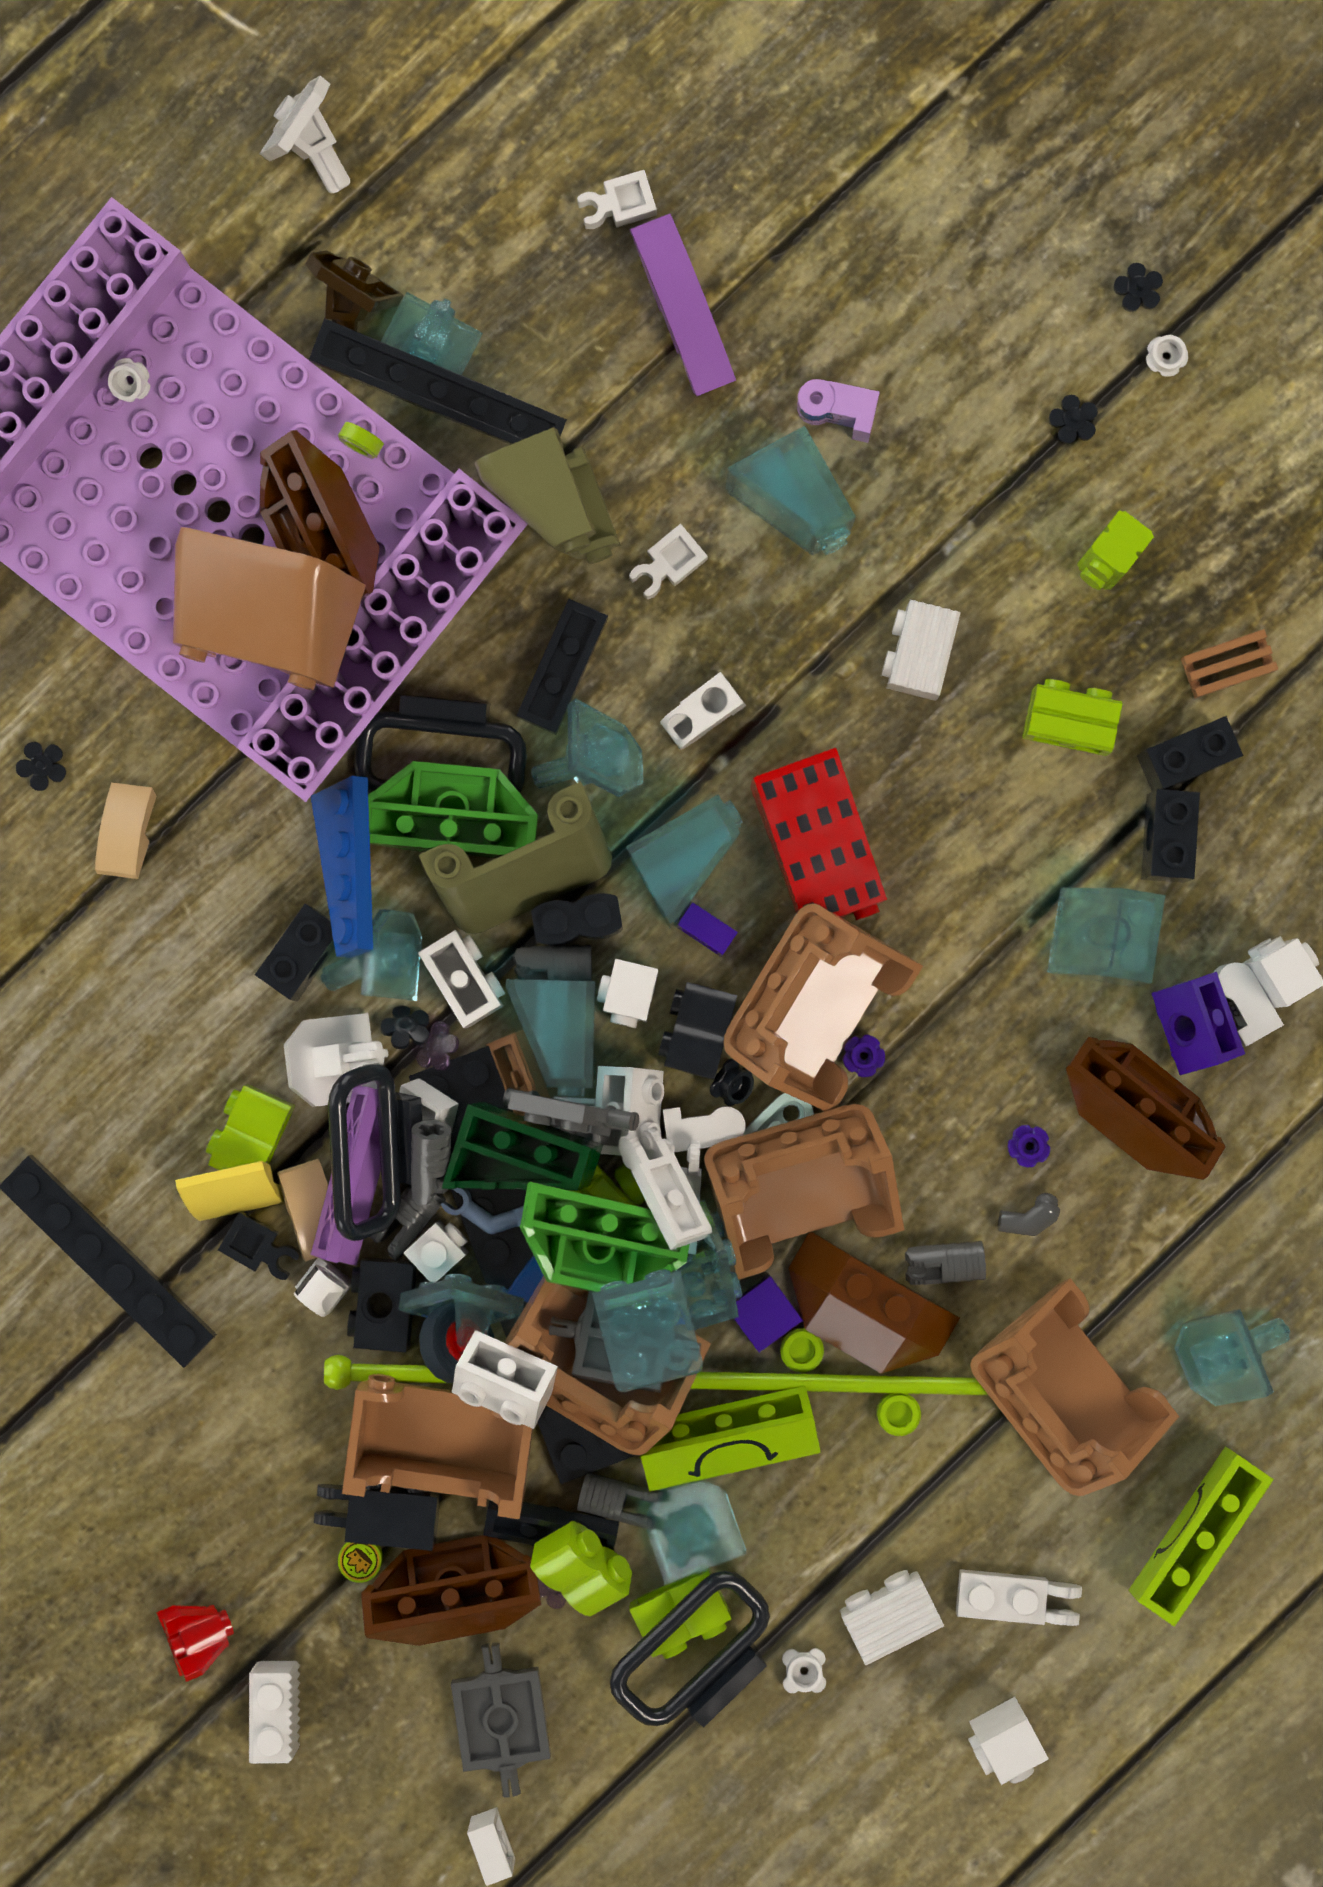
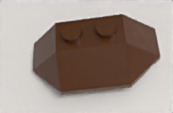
M292 430L260 452V464L263 465L260 479V513L277 548L309 555L337 567L366 585L362 596L363 599L371 594L374 589L380 547L342 468L297 430Z
M1088 1037L1066 1067L1079 1115L1144 1168L1202 1180L1210 1175L1226 1146L1221 1137H1217L1213 1122L1201 1099L1135 1045Z
M813 1232L807 1234L788 1267L805 1330L881 1374L939 1356L960 1319L957 1315Z
M484 1535L435 1544L432 1551L419 1549L403 1550L382 1571L372 1585L369 1584L361 1592L365 1636L369 1639L420 1646L506 1629L541 1605L538 1577L530 1567L532 1558L497 1538Z

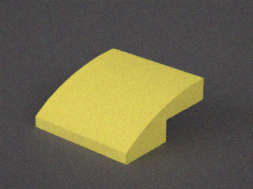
M263 1161L175 1180L177 1190L185 1206L192 1216L199 1221L284 1203L280 1185L273 1182L271 1166Z

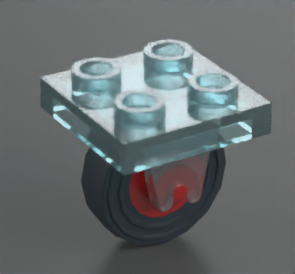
M449 1274L445 1276V1280L436 1283L423 1282L419 1284V1288L401 1293L399 1310L426 1318L419 1335L420 1352L425 1365L435 1377L446 1383H453L456 1365L474 1331H479L494 1338L490 1324L519 1317L523 1311L524 1298L508 1294L507 1288L503 1286H481L471 1283L472 1278L469 1276Z

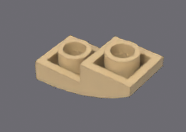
M111 782L97 843L95 871L97 874L138 879L150 842L145 832L157 797L152 787Z
M319 1159L277 1172L286 1209L291 1216L300 1253L305 1262L318 1258L311 1255L328 1188Z

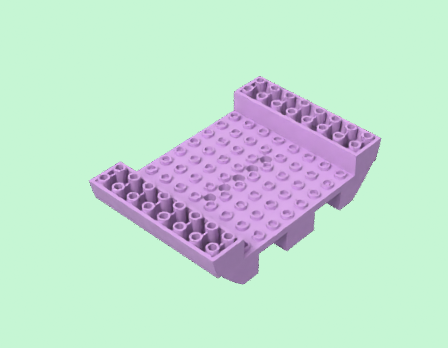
M112 197L0 334V561L305 802H307L528 525L513 510L462 470L458 469L455 474L200 276L190 268L178 248ZM130 358L134 363L140 362L147 368L150 374L148 379L150 391L143 399L136 398L133 402H127L118 399L112 394L108 386V376L110 370L115 368L114 364L118 360ZM131 376L127 377L128 383L133 384V378ZM345 422H351L364 428L384 443L377 458H367L339 441L338 434ZM292 430H297L342 468L380 547L374 589L371 594L361 600L334 688L316 684L314 691L288 683L290 675L278 669L216 654V657L207 656L205 663H201L179 655L181 647L173 644L175 544L180 528L186 527L241 540L243 533L247 529L257 527L262 529L265 534L262 545L277 548L260 513V479L263 465L260 464V452ZM148 448H158L162 452V461L156 468L146 469L140 464L141 454ZM183 474H190L196 478L194 491L186 496L176 494L174 491L176 479ZM216 501H225L229 503L231 508L228 518L222 522H213L208 518V509Z

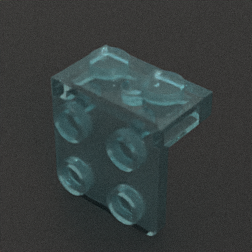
M705 1200L699 1201V1204L712 1227V1233L705 1239H702L704 1251L689 1255L686 1264L677 1270H673L666 1276L688 1332L739 1317L736 1299L742 1297L737 1274L735 1271H730V1266L736 1265V1257L730 1239H721V1237H724V1230L717 1211L710 1213Z
M666 1269L657 1270L647 1274L642 1281L627 1284L626 1281H614L603 1285L600 1288L601 1291L592 1293L615 1388L618 1391L628 1392L694 1375L702 1370L703 1361L686 1301L681 1271L671 1273L670 1270Z

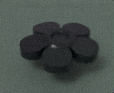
M1141 263L1131 264L1127 269V277L1119 276L1114 282L1113 288L1115 293L1126 295L1122 300V307L1129 312L1137 311L1140 304L1146 309H1153L1160 301V296L1155 290L1162 286L1163 278L1157 271H1151L1144 277L1146 269Z
M1067 395L1061 401L1062 409L1057 408L1050 412L1049 424L1054 428L1062 427L1057 436L1062 443L1071 444L1076 439V436L1083 441H1088L1094 436L1096 427L1090 421L1096 418L1098 410L1093 403L1086 402L1079 409V398L1076 395Z
M30 742L24 747V754L30 760L22 759L18 761L16 772L20 777L24 778L34 774L30 779V786L34 790L43 791L47 789L49 785L48 777L53 782L64 780L67 772L66 768L60 764H53L60 761L63 757V751L59 746L55 744L47 746L44 754L42 745L38 742Z
M397 1006L392 1010L393 1018H385L381 1022V1033L384 1036H392L391 1044L396 1049H406L409 1046L410 1038L417 1045L426 1043L429 1038V1031L425 1027L429 1024L430 1020L428 1014L423 1010H416L411 1014L408 1006Z

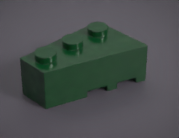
M484 1102L468 1104L441 1189L527 1190L528 1183L533 1182L564 1190L577 1191L591 1185L604 1144L553 1126L523 1121L524 1116Z

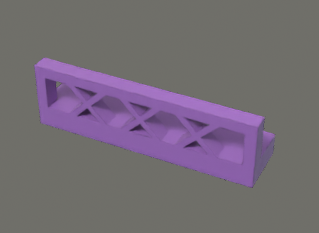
M365 1086L353 1088L347 1110L351 1203L354 1223H359L369 1218L381 1171L377 1109L378 1090ZM331 1173L311 1255L326 1261L342 1262L356 1266L363 1240L350 1241L342 1237L336 1228Z

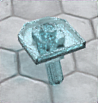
M406 292L381 342L462 375L483 333L454 318L456 312L450 307L451 301L444 298L442 302L433 300L429 304Z
M576 698L567 705L568 745H566V756L534 766L531 769L534 784L540 789L574 778L576 782L581 781L583 786L592 783L617 797H621L644 783L642 749L626 725Z
M379 909L372 920L373 950L353 958L345 957L323 968L322 975L320 976L322 983L330 991H335L362 979L361 995L417 1001L421 961L418 952L422 949V934L414 914Z
M1241 1309L1192 1319L1182 1324L1174 1349L1190 1389L1214 1406L1264 1398L1274 1392L1261 1360L1263 1358L1261 1354L1288 1342L1290 1339V1329L1281 1318H1275L1249 1330Z
M699 1480L661 1490L663 1492L661 1503H651L646 1515L651 1516V1518L656 1520L654 1531L646 1530L665 1585L747 1554L725 1490L705 1480Z

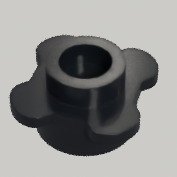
M728 1059L723 1064V1068L716 1074L715 1080L710 1086V1094L715 1098L722 1097L724 1104L727 1106L740 1104L752 1093L754 1087L752 1073L745 1067L740 1068L739 1063L734 1059Z

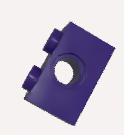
M1217 971L1151 993L1179 1075L1216 1066L1245 1055Z

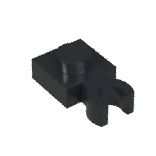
M243 1211L239 1212L218 1248V1251L255 1272L263 1261L268 1264L271 1274L280 1280H286L290 1275L289 1272L280 1268V1256L288 1255L295 1260H298L301 1256L300 1251L293 1246L283 1245L279 1247L273 1244L279 1232Z

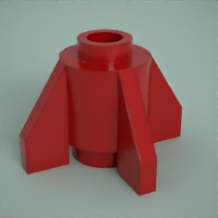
M213 1604L207 1607L172 1605L156 1612L174 1656L179 1676H184L186 1682L202 1676L224 1649L229 1647L227 1637L234 1634L226 1610L217 1612Z

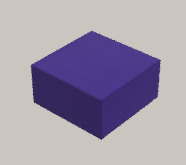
M693 902L677 924L678 929L720 957L723 956L738 933Z
M770 1274L726 1306L729 1313L758 1352L764 1350L803 1321Z

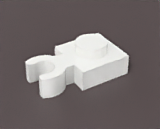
M645 170L604 181L606 194L599 195L595 192H585L577 197L579 208L592 205L597 209L595 215L584 218L585 229L598 228L607 217L613 216L616 227H620L657 215V209Z
M680 523L647 550L648 555L654 562L650 565L641 564L636 566L631 571L629 579L633 583L640 576H649L653 584L643 592V596L646 599H651L658 594L661 582L666 577L676 586L707 561L708 556Z

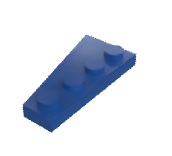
M351 776L311 795L336 957L353 958L373 950L368 778Z

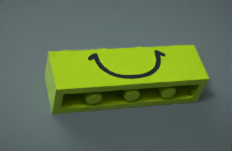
M801 1386L678 1414L672 1429L649 1451L640 1455L649 1491H654L821 1452L806 1386Z
M1225 1446L1128 1591L1143 1606L1175 1627L1274 1479Z

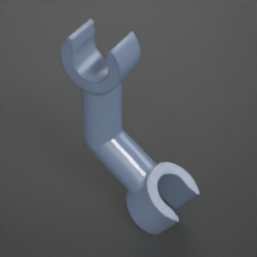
M466 1188L453 1189L463 1197L461 1208H454L448 1202L441 1203L442 1208L448 1214H461L488 1234H496L520 1226L524 1207L523 1205L493 1216L472 1201L471 1194Z

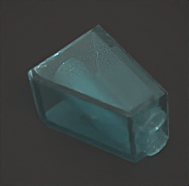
M805 426L728 467L726 481L728 493L812 556L822 550L825 555H829L848 543L846 538L851 534L856 516Z
M719 794L626 846L627 855L669 928L679 922L739 838L740 831L738 828L741 827L743 821L731 800L723 803Z
M1060 888L1047 973L1130 987L1151 984L1166 895L1124 888Z
M506 979L507 992L547 1086L558 1087L557 1096H585V1088L595 1087L597 983L595 981Z

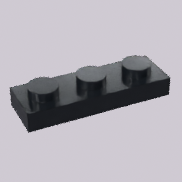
M568 599L516 715L518 719L557 735L608 621V615Z
M490 1500L483 1535L534 1546L536 1542L568 1523L575 1521L595 1532L603 1547L614 1551L619 1521L596 1515L566 1511L556 1506L546 1507L523 1502L520 1519L497 1516L498 1505Z

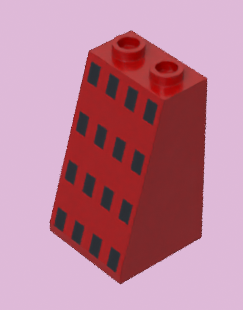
M835 747L753 777L750 789L796 914L808 904L820 905L840 917L853 913L856 921L879 913L878 904L886 901L887 897L837 748Z

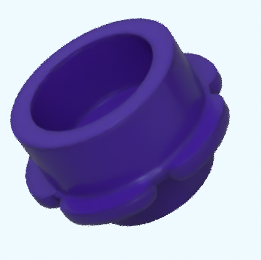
M863 1035L862 1038L855 1036L849 1039L844 1046L846 1053L843 1056V1063L849 1072H856L859 1077H870L876 1073L877 1068L883 1066L885 1051L880 1048V1042L874 1036ZM861 1052H866L868 1054V1058L866 1060H862L860 1058Z
M1029 1125L1017 1127L1013 1131L1012 1138L1008 1141L1009 1155L1012 1158H1016L1020 1166L1027 1168L1036 1166L1037 1162H1044L1050 1154V1146L1047 1144L1049 1140L1047 1133L1038 1126L1031 1128ZM1027 1142L1033 1143L1031 1150L1026 1149L1025 1145Z

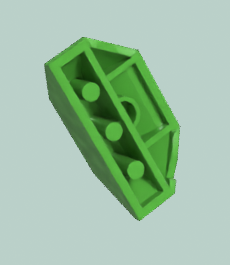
M412 761L368 795L370 844L426 852L439 845L453 844L463 849L467 856L498 858L536 841L538 814L500 769Z
M529 1182L527 1185L520 1229L546 1281L549 1283L624 1299H633L673 1270H677L687 1263L690 1244L670 1250L650 1209Z

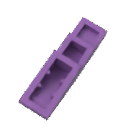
M666 214L631 228L630 232L659 311L664 316L676 352L681 357L694 395L699 396L736 381L704 293L671 214Z

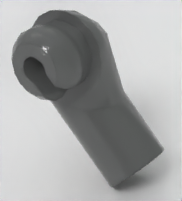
M1042 1193L1036 1197L1035 1206L1026 1213L1001 1210L998 1218V1231L1028 1236L1040 1234L1057 1221L1060 1215L1058 1199L1050 1193Z

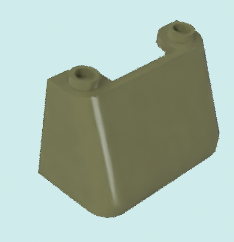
M554 427L489 453L475 462L481 481L554 549L576 559L587 558L588 564H594L613 556L611 549L621 546L585 449L579 447L574 449L573 453L565 456L560 435Z
M581 781L560 790L549 801L547 812L555 832L481 866L476 867L475 864H472L465 851L453 844L439 845L419 854V858L430 881L459 929L470 934L485 932L533 910L540 904L553 901L597 881L608 873L612 864L611 851Z

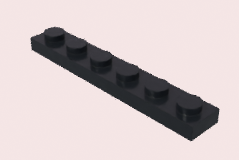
M325 318L309 361L510 445L553 427L558 430L561 436L567 421L565 418Z
M28 1155L0 1184V1189L183 1368L188 1366L215 1338L217 1334L33 1155Z

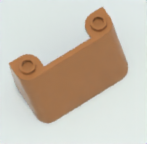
M181 527L175 544L173 644L181 647L179 655L197 662L205 663L207 656L216 657V654L278 669L290 675L288 683L300 688L314 691L316 684L334 688L366 585L337 567L309 555Z
M808 904L801 908L793 918L728 1026L723 1043L725 1051L731 1058L767 1085L821 1110L835 1109L839 1106L848 1089V1077L843 1068L834 1062L877 991L880 990L891 996H899L905 993L911 987L923 966L817 904Z
M851 1104L722 1141L709 1148L704 1156L709 1183L737 1280L766 1271L774 1261L772 1243L849 1220H854L859 1232L867 1237H884L904 1231L892 1155L873 1113L863 1105Z
M543 1276L504 1343L558 1366L553 1391L546 1404L548 1407L619 1450L633 1455L645 1454L672 1429L711 1343L699 1337L698 1333L688 1326L678 1325L674 1327L676 1340L701 1343L700 1357L698 1362L672 1357L671 1362L665 1369L661 1393L573 1377L572 1370L576 1356L574 1339L549 1335L550 1325L552 1326V1316L578 1321L586 1307L589 1291L549 1283Z
M1069 1278L1057 1284L987 1343L971 1359L970 1366L976 1380L1056 1482L1070 1494L1084 1496L1125 1480L1180 1416L1159 1391L1147 1387L1137 1388L1133 1391L1127 1388L1078 1324L1089 1314V1304L1084 1293Z
M383 1374L370 1375L368 1380L358 1384L355 1391L342 1494L364 1497L367 1486L381 1484L380 1492L386 1493L390 1492L392 1486L478 1498L477 1506L486 1507L487 1501L491 1500L498 1505L497 1516L520 1519L525 1496L533 1429L523 1424L515 1425L509 1423L499 1413L483 1406H471L462 1401L458 1395L452 1393V1390L397 1383L395 1378Z

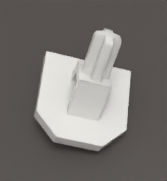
M318 76L311 80L302 92L294 98L289 95L284 98L274 113V117L279 121L259 154L269 162L289 153L290 150L304 160L310 158L326 189L332 194L347 187L350 184V178L332 147L337 141L318 109L330 86L328 81Z
M368 1013L303 1020L284 1044L289 1088L312 1107L328 1105L329 1094L333 1084L347 1071L373 1063L383 1066L384 1058L388 1057V1049H383L380 1041L371 1040ZM375 1081L361 1085L377 1089ZM353 1089L350 1091L346 1103L350 1102Z

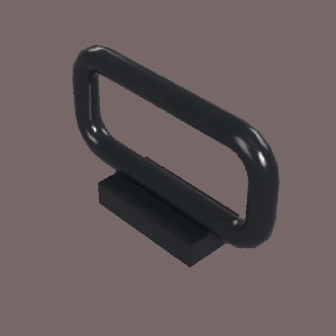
M401 695L399 712H378L356 739L354 756L355 776L368 778L369 793L375 791L387 781L377 778L371 770L373 739L378 730L393 728L504 741L510 749L508 780L521 793L525 781L526 743L521 734L512 726L489 721L491 703Z
M378 1063L366 1064L341 1075L333 1084L328 1100L334 1219L339 1233L350 1241L364 1240L380 1233L389 1227L396 1218L400 1207V1183L411 1185L412 1127L422 1121L421 1097L395 1092L393 1076L386 1067ZM375 1081L378 1090L377 1109L383 1203L375 1216L359 1223H354L351 1203L346 1101L353 1088Z
M731 1571L712 1573L689 1592L619 1660L613 1668L610 1677L611 1694L630 1715L644 1725L660 1726L668 1724L687 1708L691 1716L704 1728L767 1667L763 1657L753 1643L760 1638L768 1626L770 1618L768 1603L762 1594L739 1574ZM721 1589L733 1591L750 1607L752 1611L750 1622L666 1704L658 1708L647 1706L629 1689L627 1685L629 1676L714 1593Z

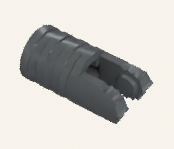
M591 944L525 946L516 948L517 950L513 955V961L516 963L514 972L518 980H522V982L592 983Z
M438 1120L420 1121L412 1127L411 1195L412 1200H414L418 1207L433 1202L434 1196L437 1193L444 1194L448 1191V1189L441 1188L451 1157V1127L445 1122Z
M408 1185L401 1194L400 1207L392 1224L370 1238L376 1244L383 1242L402 1223L404 1225L403 1228L395 1236L387 1249L388 1255L395 1261L401 1258L439 1210L441 1203L446 1201V1198L441 1193H437L434 1196L435 1199L430 1204L418 1207L414 1200H412V1186Z
M982 1241L916 1246L908 1248L907 1252H905V1261L910 1264L905 1275L906 1281L910 1285L986 1279L985 1253Z
M587 1472L582 1485L577 1511L654 1531L656 1520L646 1514L624 1511L628 1495L638 1497L642 1501L649 1503H661L663 1492L658 1490L649 1491L647 1487Z

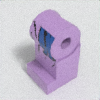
M813 379L806 382L800 388L797 411L802 420L811 425L829 422L854 428L852 439L868 443L879 391Z

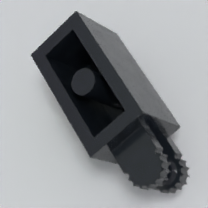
M319 1484L317 1486V1496L330 1500H349L348 1513L322 1510L316 1511L314 1514V1523L346 1528L344 1542L433 1550L437 1538L441 1493L392 1486L390 1492L386 1493L380 1492L381 1484H378L376 1486H367L365 1496L360 1497L342 1494L343 1485Z

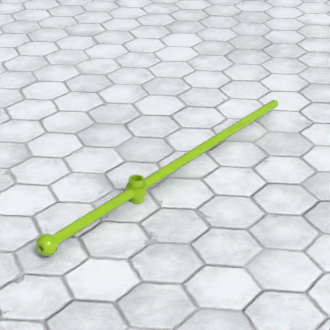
M339 1354L327 1358L324 1363V1384L335 1390L346 1388L351 1384V1381H366L373 1374L391 1376L395 1378V1382L446 1383L435 1377L426 1365L352 1364L349 1358ZM698 1371L690 1388L783 1391L806 1386L807 1391L988 1395L976 1378Z

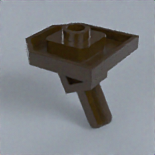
M329 251L311 253L305 263L315 278L327 285L325 319H332V322L356 332L358 321L365 320L368 312L372 313L397 307L404 297L402 293L371 274V267L357 258L348 257L346 259Z

